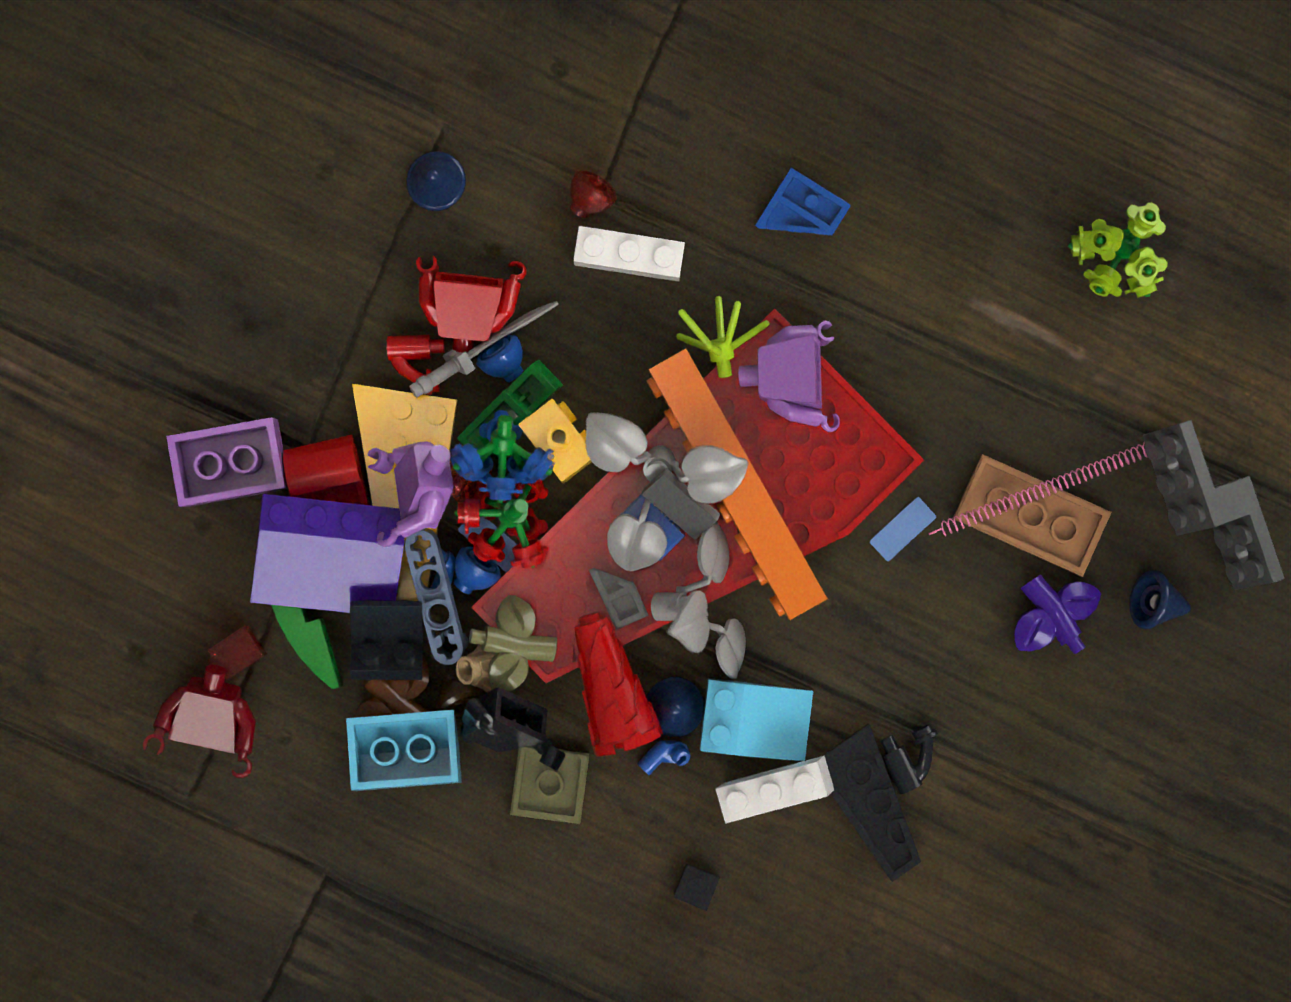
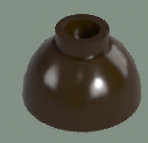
M456 672L450 673L441 680L443 686L438 693L437 709L438 711L454 710L455 719L462 718V712L467 701L471 698L480 697L484 692L480 687L473 686L472 684H462Z

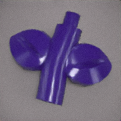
M1040 574L1020 588L1037 608H1032L1021 614L1017 621L1014 635L1016 647L1019 651L1039 650L1049 645L1055 637L1061 646L1067 644L1074 655L1086 647L1078 636L1082 631L1075 621L1085 620L1096 610L1101 592L1095 586L1085 582L1074 581L1067 583L1056 593Z

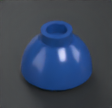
M507 335L483 350L477 357L476 365L484 373L492 377L504 378L506 382L515 380L523 372V368L520 366L523 358L521 342L516 335Z
M462 547L459 550L455 559L454 570L457 578L454 580V585L465 594H471L473 590H484L496 584L501 578L500 569L493 560L481 561L474 554L473 547Z

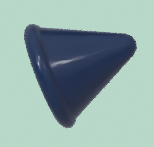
M439 151L429 152L417 158L411 165L406 179L407 189L413 201L420 207L430 211H442L453 206L461 198L466 184L465 172L455 157Z
M1149 570L1138 578L1132 589L1129 602L1131 618L1142 629H1151L1158 624L1183 616L1191 610L1189 602L1174 588L1166 576L1158 570Z
M665 678L656 683L647 695V700L652 703L660 722L663 735L670 737L687 735L697 728L703 718L704 700L702 694L692 682L685 678Z

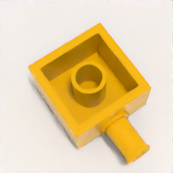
M552 398L518 425L536 449L540 447L545 452L549 449L553 451L554 457L552 461L555 462L552 470L564 484L592 463L586 450V430L578 433L572 425L577 420L575 415L564 401L557 405Z

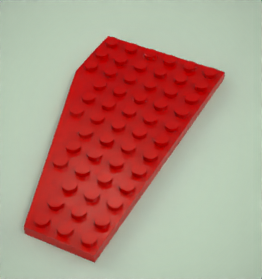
M774 309L760 322L762 323L767 320L770 323L769 326L733 350L734 358L730 359L732 376L719 378L716 366L704 378V381L803 556H806L849 535L924 459L822 356V408H819V410L822 411V415L827 416L829 427H832L834 424L833 414L839 416L840 424L834 432L825 431L821 424L815 427L791 422L769 409L767 402L759 398L758 386L741 387L738 376L739 366L758 365V348L766 346L767 340L786 326H792ZM665 416L646 435L647 448L645 451L649 452L655 446L668 447L674 453L675 461L679 462V468L682 471V462L687 453L681 442L685 441L686 437L680 427L673 430ZM630 461L628 466L622 471H609L539 540L541 547L548 546L549 549L544 553L540 564L534 568H522L521 564L513 566L471 607L490 627L497 628V610L503 599L508 595L517 596L531 606L536 617L534 632L531 635L557 638V651L553 662L528 660L529 667L545 683L579 667L577 660L579 651L574 627L580 624L579 617L599 612L600 617L608 618L617 640H620L622 645H625L672 622L656 621L653 618L651 601L656 592H676L677 586H687L702 580L704 577L699 569L697 550L701 535L694 540L683 529L679 531L685 537L661 561H657L651 566L635 571H627L613 560L607 545L608 530L613 520L650 483L643 472L645 462L635 465ZM722 501L708 504L712 506L717 512H719L716 505ZM721 513L717 523L722 528L728 542L729 565L721 583H714L711 580L709 585L695 589L705 594L707 604L758 580L751 568L757 564L751 552L743 554L734 538L739 533L733 521L726 523ZM596 568L634 582L648 612V616L616 630L589 570Z

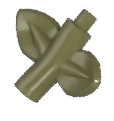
M508 595L501 602L496 614L497 628L486 626L484 631L471 629L469 635V643L482 645V651L495 653L489 664L491 689L499 687L508 692L518 688L525 681L529 670L528 660L553 662L557 651L556 637L531 635L534 632L536 623L534 610L526 601L514 595Z

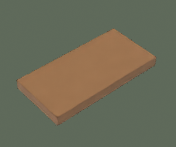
M981 454L954 516L960 518L961 513L966 515L967 511L972 513L973 509L978 510L979 506L984 508L985 504L990 505L992 501L997 504V499L1002 501L1003 497L1009 499L1010 494L1015 496L1016 492L1021 494L1023 489L1027 491L1028 487L1033 489L1034 485L1039 486L1041 482L1044 484L1046 482ZM1048 483L1047 487L1050 491V496L1046 491V487L1041 484L1044 498H1042L1038 487L1035 486L1038 501L1035 499L1031 489H1029V495L1032 503H1030L1025 491H1023V498L1026 505L1023 504L1022 498L1018 493L1017 500L1020 507L1017 506L1014 497L1010 496L1014 510L1011 509L1010 503L1006 498L1004 503L1008 512H1005L1001 501H998L1001 515L994 503H992V509L995 517H993L991 509L986 505L989 520L982 508H980V515L983 522H981L978 513L974 510L977 524L974 523L973 517L968 512L970 527L1083 577L1112 513L1064 490L1061 491L1057 487H1055L1057 492L1054 493L1052 485ZM961 515L962 523L968 526L966 518Z

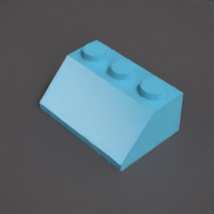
M454 710L346 718L352 791L462 783Z

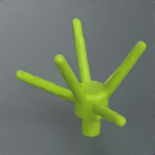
M716 296L717 339L710 341L683 309L678 311L679 316L700 341L682 333H678L676 338L709 352L710 362H716L718 377L725 378L732 376L730 359L734 358L733 350L767 328L770 323L765 320L732 342L741 302L736 301L734 303L725 336L722 297Z

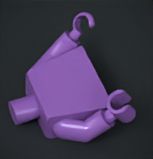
M823 321L815 328L812 325L786 326L767 340L766 346L758 348V365L739 366L740 386H758L759 398L767 402L769 409L791 422L815 427L821 424V427L827 432L837 430L840 424L839 416L833 414L834 424L832 427H829L827 416L822 415V411L819 410V408H822L820 346H825L834 340V337H824L821 330L829 329L832 324L829 321Z
M417 442L394 448L390 454L378 448L371 449L368 452V456L378 459V461L374 465H369L368 468L382 474H387L393 468L394 463L397 465L394 473L401 520L397 521V527L391 529V535L388 539L383 541L384 533H378V544L382 547H388L394 544L400 535L406 538L425 528L436 529L453 492L449 461L451 458L450 451L442 445L434 446L431 442Z

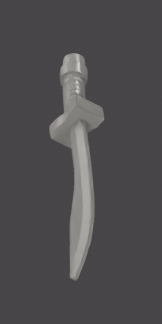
M558 302L546 304L524 314L499 332L491 335L488 341L481 342L468 352L450 350L443 355L446 361L444 365H441L427 376L419 377L416 379V382L409 386L412 393L417 398L422 394L426 395L431 392L433 387L457 372L468 375L475 370L471 361L473 357L500 339L556 307Z

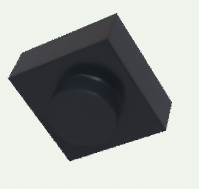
M687 863L674 893V898L707 911L720 876Z

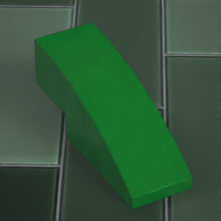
M540 360L535 361L507 389L503 390L457 439L463 445L470 443L474 448L480 449L490 442L487 438L480 436L479 428L481 424L490 422L494 418L496 411L505 410L513 418L512 423L518 425L542 407L563 384Z
M272 605L281 629L301 660L331 689L343 686L324 618L310 621L306 608Z

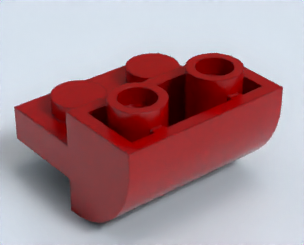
M353 435L283 450L284 471L290 497L370 505Z

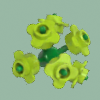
M1149 202L1146 206L1140 207L1130 205L1126 210V214L1129 217L1128 227L1124 230L1107 225L1103 219H1097L1092 223V231H1083V226H1078L1077 235H1071V243H1069L1068 248L1071 249L1072 257L1078 256L1079 265H1083V260L1094 259L1095 253L1101 255L1104 261H1111L1109 266L1099 264L1095 267L1094 271L1087 269L1084 272V277L1090 281L1089 287L1095 294L1106 297L1109 294L1119 297L1122 294V289L1118 287L1122 278L1115 270L1121 259H1129L1124 270L1128 276H1132L1126 279L1130 289L1124 291L1125 294L1135 292L1137 298L1142 296L1150 297L1151 293L1157 290L1155 284L1164 280L1163 276L1159 278L1156 276L1167 268L1166 259L1164 257H1157L1150 247L1139 249L1140 238H1149L1153 233L1161 235L1166 229L1165 224L1160 220L1159 208L1156 204Z

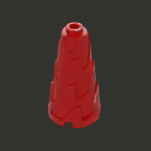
M599 612L579 617L580 624L574 627L579 651L577 660L585 689L582 691L589 719L587 726L594 754L596 756L616 754L615 749L624 748V751H628L658 739L663 734L660 722L652 703L648 702L638 675L633 673L622 642L617 640L608 618L600 617Z

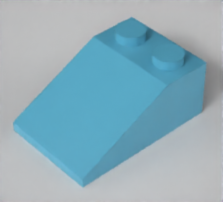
M708 678L699 746L700 751L736 756L805 761L813 691Z

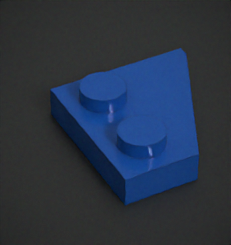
M791 167L755 226L759 229L833 235L851 207V204Z

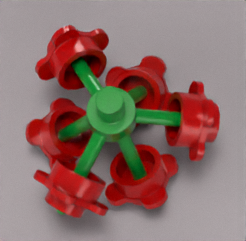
M538 479L533 484L517 483L515 490H523V493H513L517 499L509 500L507 503H505L506 500L503 503H498L497 500L489 499L490 492L479 491V488H486L487 484L479 481L476 485L477 491L473 499H469V492H465V502H458V509L454 512L455 516L458 517V524H465V534H469V527H480V517H484L487 520H494L496 517H499L501 524L496 530L485 528L479 534L475 532L469 534L468 541L473 544L474 554L484 562L489 560L502 562L505 559V553L502 551L505 548V541L501 535L506 530L508 535L515 536L520 541L519 544L512 548L515 559L510 561L511 566L521 564L522 568H534L540 564L544 553L549 549L548 546L541 547L537 538L541 534L547 533L548 524L545 520L537 518L534 510L528 507V503L535 502L538 498L544 499L547 497L549 491L544 487L543 481Z

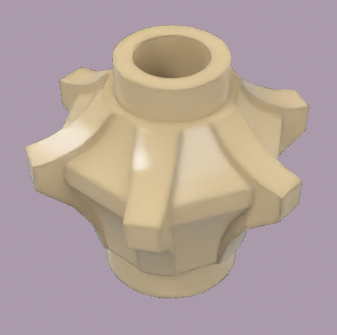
M478 645L472 653L462 656L456 664V674L459 681L464 685L472 684L473 686L480 687L486 692L491 691L489 664L495 653L482 651V645Z

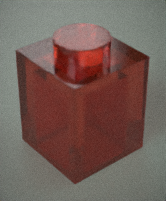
M247 625L208 649L212 656L208 659L210 665L224 667L226 669L225 677L228 680L234 678L268 654Z

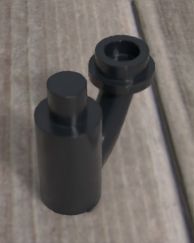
M931 724L912 732L914 745L920 744L919 758L915 766L904 745L898 746L893 735L880 740L886 752L882 755V758L900 794H905L923 784L922 781L928 775L932 762L933 737L938 734L937 729H933Z

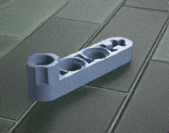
M425 528L406 538L405 551L418 601L422 602V617L431 652L439 663L451 665L463 656L465 649L468 647V638L462 631L439 539L434 531ZM418 535H421L423 540L430 541L431 545L426 548L427 559L434 556L436 562H427L418 567L417 561L424 559L422 550L420 548L415 549L413 543L418 540ZM432 569L439 574L440 584L438 587L430 589L422 583L421 576L425 570ZM442 604L448 608L449 618L446 622L438 623L432 619L430 610L433 605ZM435 630H443L439 635L435 634ZM446 636L450 644L457 645V649L453 653L447 652L443 647L445 643L444 637Z

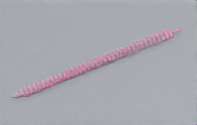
M1145 442L1143 443V445L1138 444L1136 448L1131 447V450L1126 449L1124 453L1120 451L1118 455L1113 454L1112 458L1108 456L1106 460L1102 458L1100 462L1095 461L1094 465L1090 463L1088 467L1083 466L1082 470L1080 468H1077L1076 472L1071 470L1070 475L1068 473H1065L1064 477L1059 475L1058 480L1053 477L1052 482L1046 480L1045 484L1041 482L1039 486L1034 485L1033 489L1031 487H1028L1027 491L1023 489L1021 491V494L1019 492H1016L1015 496L1010 494L1009 499L1007 497H1003V501L997 499V504L992 501L990 505L985 504L984 508L979 506L978 510L973 509L972 513L970 511H967L966 515L961 513L960 518L958 516H954V521L951 518H948L947 522L943 520L941 523L942 528L928 533V535L937 533V531L942 530L944 536L946 537V533L943 528V522L946 523L950 531V534H952V530L949 525V520L953 522L955 529L958 532V527L955 522L956 517L958 518L962 528L964 529L965 527L962 523L961 515H963L966 518L968 526L970 527L971 524L968 520V512L973 517L974 523L977 524L976 519L974 517V510L978 513L981 522H983L982 516L980 515V508L984 510L985 515L989 520V516L986 512V505L991 509L993 517H995V513L992 509V503L996 505L998 512L1001 515L1002 513L998 506V501H1001V503L1004 506L1005 512H1008L1004 503L1005 498L1009 501L1011 509L1014 510V507L1010 500V496L1014 497L1017 506L1020 507L1019 502L1017 500V493L1021 496L1023 504L1026 505V502L1023 498V491L1026 492L1030 503H1032V499L1029 495V489L1033 491L1035 499L1038 501L1037 494L1035 493V486L1038 487L1042 498H1044V494L1041 490V484H1043L1046 487V491L1050 496L1051 494L1047 487V482L1051 483L1054 493L1057 492L1055 486L1053 485V479H1055L1058 482L1061 491L1063 489L1059 482V477L1063 478L1066 488H1069L1068 483L1065 479L1066 474L1070 477L1073 486H1075V483L1071 476L1072 472L1075 473L1078 483L1081 484L1080 478L1077 474V470H1080L1082 472L1084 480L1087 481V478L1083 471L1084 467L1087 468L1091 479H1093V475L1090 471V465L1094 467L1095 473L1099 477L1098 470L1096 469V463L1100 465L1102 473L1105 475V470L1102 466V460L1106 462L1109 472H1111V467L1108 464V458L1112 460L1114 468L1117 470V465L1114 461V456L1116 455L1118 457L1119 463L1121 467H1123V462L1120 459V453L1124 455L1126 463L1129 465L1130 463L1126 456V451H1129L1131 454V458L1135 463L1136 460L1134 455L1132 454L1133 448L1137 451V456L1139 460L1142 459L1138 451V446H1140L1143 449L1144 456L1147 458L1144 449Z

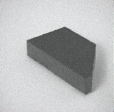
M596 568L589 570L616 630L648 616V612L634 582Z

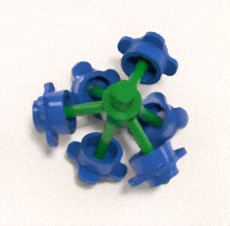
M505 410L496 411L494 418L488 423L481 424L479 428L480 436L487 438L490 443L480 449L474 448L470 443L464 446L457 444L455 448L451 449L452 457L450 458L453 468L460 476H463L466 480H479L483 484H487L486 488H479V491L490 492L489 499L497 500L498 503H503L504 500H511L512 493H523V490H515L517 483L533 484L538 479L543 481L548 475L552 474V469L555 465V462L552 461L554 455L551 449L545 452L538 447L531 454L516 444V440L522 435V429L519 425L512 423L513 418ZM491 453L499 456L498 478H494L489 474L493 468V461L490 457ZM512 455V456L508 459L507 464H506V458H507V456ZM506 467H507V470L509 471V474H508L507 476H506Z

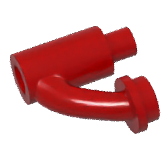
M430 334L387 336L388 361H391L392 366L401 376L413 383L419 377L430 374L432 369H426V374H423L412 367L408 360L431 359V354L445 353V340L431 339ZM440 384L433 387V390L427 394L433 395V392H440Z

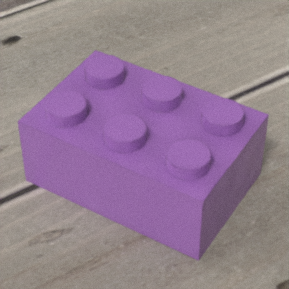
M271 417L166 436L179 507H191L288 489L283 464L279 422L276 418Z

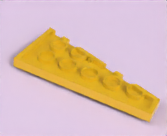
M352 384L372 505L399 509L394 473L397 465L394 463L393 468L387 474H382L368 468L369 465H374L378 461V459L369 457L368 452L373 448H378L390 454L394 448L417 442H431L434 446L442 445L450 451L458 400L423 394L416 398L410 392ZM437 526L436 529L428 528V529H431L432 531H434V532L436 533V535H437L438 526ZM418 535V540L413 543L415 549L420 548L424 557L422 561H417L418 567L430 562V559H427L426 548L431 543L429 540H423L421 535ZM405 538L396 601H418L405 551ZM432 569L425 570L421 576L422 583L428 588Z

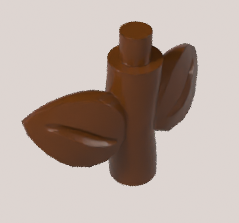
M423 657L422 680H365L367 683L364 687L373 696L364 699L360 703L354 718L430 712L414 701V699H417L427 690L429 684V668L425 658Z

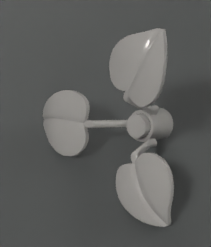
M589 413L587 416V454L593 464L602 470L619 472L624 470L630 461L635 465L645 462L643 472L645 477L651 482L667 468L671 472L674 471L681 482H688L690 497L702 503H716L727 498L737 489L745 476L748 460L737 457L722 448L710 445H701L691 449L683 459L681 471L679 462L675 461L674 453L668 447L655 446L649 452L645 451L647 448L646 436L634 423L606 413ZM646 498L639 519L628 514L619 515L613 520L608 530L607 545L613 560L627 571H635L655 564L666 551L667 537L662 527L655 522H645L651 503Z
M716 522L702 533L698 545L697 560L699 569L704 575L703 579L687 586H677L676 592H656L652 597L651 612L656 621H673L667 633L679 640L689 651L699 653L704 649L708 640L709 629L716 631L720 636L716 643L718 663L729 678L736 679L742 666L746 649V637L743 626L737 619H728L724 627L708 622L706 596L702 591L695 590L709 585L711 580L714 583H721L727 573L729 565L728 542L722 528Z

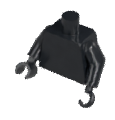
M499 687L478 698H471L467 701L462 712L464 724L460 729L461 737L466 743L476 742L496 752L532 746L539 754H542L539 762L556 771L559 770L565 758V753L552 746V741L546 736V708Z

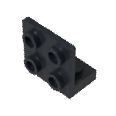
M408 600L351 601V680H422V602Z

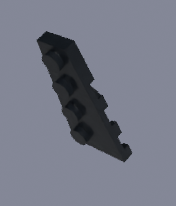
M868 723L822 756H825L834 787L831 795L889 879L893 882L918 865L921 860L876 744L872 729Z

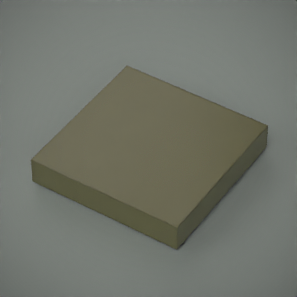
M532 746L519 748L510 815L580 824L590 753L558 749L565 753V758L559 770L556 771L539 762L542 754H539Z

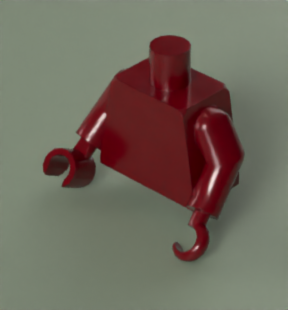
M208 665L205 667L204 678L191 677L187 686L177 687L162 702L153 724L155 731L144 739L143 749L146 751L148 742L153 738H157L161 743V747L157 752V755H160L166 746L163 737L165 733H169L168 740L233 754L237 753V761L246 763L247 769L243 773H236L232 770V775L236 778H245L252 771V763L247 758V755L252 754L256 719L247 701L241 697V688L238 685L225 683L226 669L219 665Z

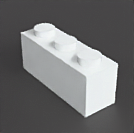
M579 226L574 265L679 282L685 242Z
M825 756L724 782L716 788L725 823L827 797L834 791Z

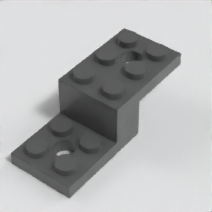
M1191 420L1142 435L1145 442L1146 455L1152 462L1157 477V487L1164 497L1168 509V519L1176 535L1179 536L1213 528L1215 543L1221 551L1226 565V575L1232 583L1234 590L1270 584L1285 579L1250 476L1213 485Z

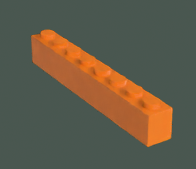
M687 349L650 368L648 372L651 378L647 379L646 382L655 398L657 399L662 396L669 409L663 412L673 430L680 427L686 437V440L681 442L686 453L697 446L710 445L722 448L737 457L748 460V467L740 485L731 495L721 500L722 502L716 506L725 522L733 521L739 533L734 538L743 554L751 552L757 563L751 568L761 586L768 583L773 591L774 596L770 597L769 600L778 616L786 614L787 618L791 620L827 600L820 584Z

